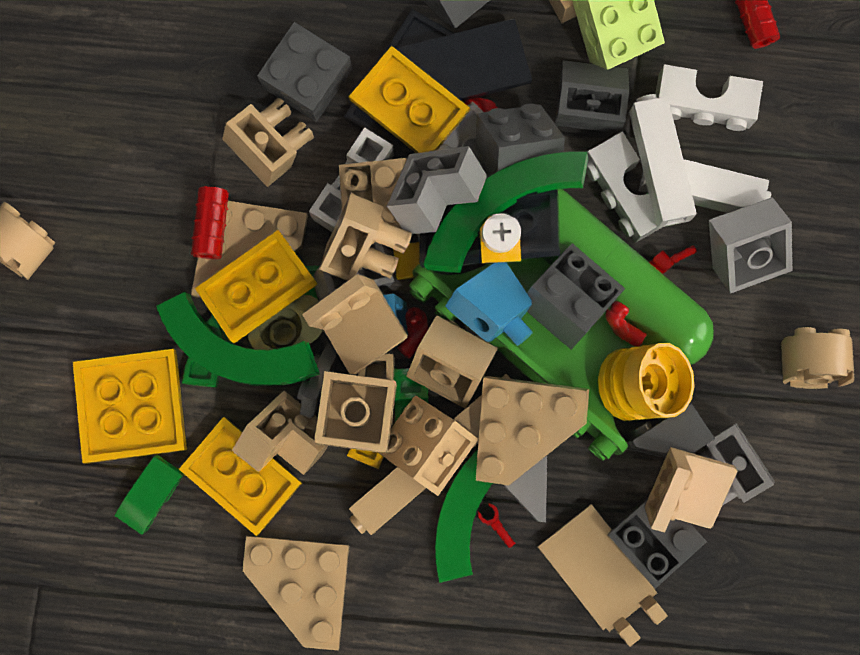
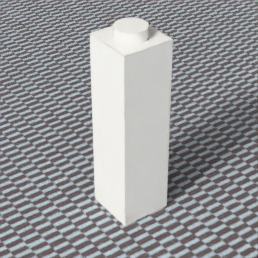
M656 94L642 96L633 104L629 115L657 228L689 222L697 213L668 96L657 98Z
M684 160L694 205L730 213L771 198V192L767 191L769 180ZM643 172L638 191L648 193Z

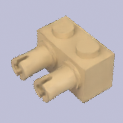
M280 98L275 99L272 104L260 113L252 104L247 106L226 123L222 139L267 187L292 167L297 154L296 151L314 138L310 128L305 131L303 130L306 128V124L303 122H299L283 137L274 129L277 124L291 115V110L287 104L281 107L284 101Z
M350 193L326 244L320 270L347 281L353 278L362 267L391 278L399 258L375 250L370 246L376 242L404 254L410 242L412 232L399 229L384 222V218L381 217L383 206Z

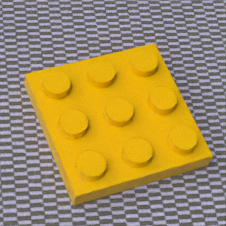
M175 349L73 362L82 463L187 450L177 352Z

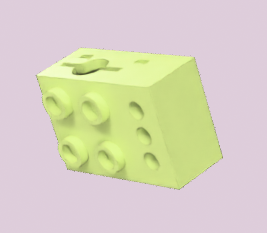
M572 0L588 58L592 64L608 70L665 43L654 0Z

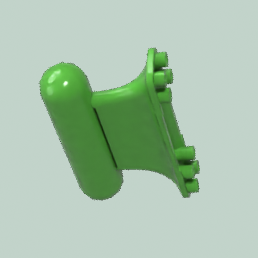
M557 189L559 194L560 256L573 243L625 288L615 301H619L629 308V313L624 320L647 334L641 344L642 346L670 343L681 349L688 358L690 365L697 363L703 358L711 347L714 336L713 322L707 312L566 191ZM560 256L521 259L520 262L506 263L525 291L528 292L531 286ZM486 263L472 271L453 275L426 270V268H422L419 264L413 270L414 280L409 284L411 288L409 292L422 304H425L432 296L439 302L435 306L436 312L434 314L444 320L455 321L458 318L445 307L452 294L458 287L493 263ZM606 311L572 350L526 312L522 320L533 333L523 343L516 346L507 334L503 332L492 340L490 344L497 347L499 353L533 382L589 389L587 423L574 433L573 436L578 438L585 431L593 436L595 440L589 445L588 449L602 461L609 459L613 453L615 455L623 454L628 448V444L616 428L612 414L605 408L599 394L598 376L601 364L608 354L617 349L634 346L613 333L605 318Z

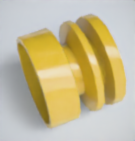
M670 343L617 349L608 354L601 364L598 376L599 394L605 408L612 416L623 421L676 417L686 410L692 400L694 391L693 370L688 358L681 349Z

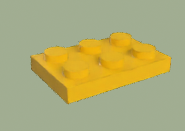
M393 46L388 49L349 96L351 102L415 153L436 151L470 111L466 104Z
M277 230L195 289L229 340L234 344L318 284L281 232Z
M223 417L179 470L254 535L258 536L302 482L274 458L257 472L235 454L232 449L241 436L242 431L226 417Z

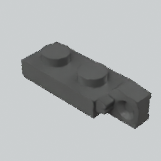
M325 332L320 338L319 343L322 354L316 353L314 356L320 375L312 377L310 381L304 380L297 395V399L302 401L300 415L309 418L314 417L320 403L324 371L333 372L339 357Z

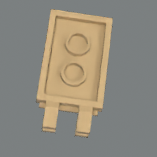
M590 504L537 547L602 630L606 628L609 632L615 629L624 642L631 647L641 637L626 620L627 617L641 607L652 622L658 625L668 615L653 598L657 594L655 588L609 538L608 533L611 531V528L592 504Z

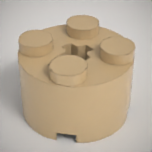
M3 202L0 206V262L19 276L29 280L54 249L53 245L55 242L47 236L48 233L33 221H30V223L26 222L20 217L21 214L15 208Z
M803 327L794 330L795 336H788L782 340V374L784 384L790 382V387L822 389L828 388V383L837 380L838 387L854 382L853 344L849 330L833 329L828 331V333H816L815 328Z

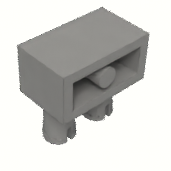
M737 423L716 435L715 439L707 444V450L699 454L703 457L734 465L737 469V474L723 505L736 497L742 499L744 503L775 483Z

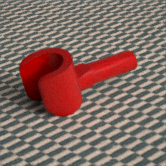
M692 245L674 254L672 257H669L662 250L649 263L664 274L680 260L697 253V250Z
M489 503L491 509L495 511L494 518L485 520L479 511L478 517L484 525L491 526L507 547L511 548L515 542L499 521L497 508Z

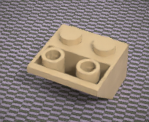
M398 158L339 165L342 210L351 193L383 206L381 216L384 218L383 221L402 229L387 205L407 159Z

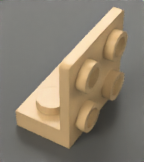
M359 274L302 314L308 326L325 331L349 374L352 375L359 373L407 338V333L376 282Z
M414 396L391 428L388 453L379 454L439 496L476 444L478 438L446 414L418 396Z
M670 447L645 505L651 529L665 533L670 520L674 521L675 519L712 528L737 474L736 467L728 463Z

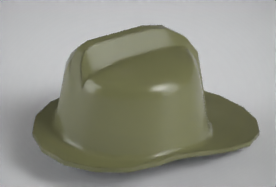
M302 295L248 333L249 342L253 349H280L302 341H306L309 344L315 341L323 329L308 326L302 314L320 301L313 296Z

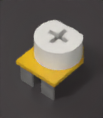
M493 214L481 226L482 263L521 261V228L515 218L507 214Z

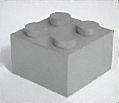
M773 197L709 220L712 266L730 294L793 271L792 221Z

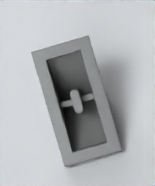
M547 456L509 486L504 485L506 490L537 522H546Z

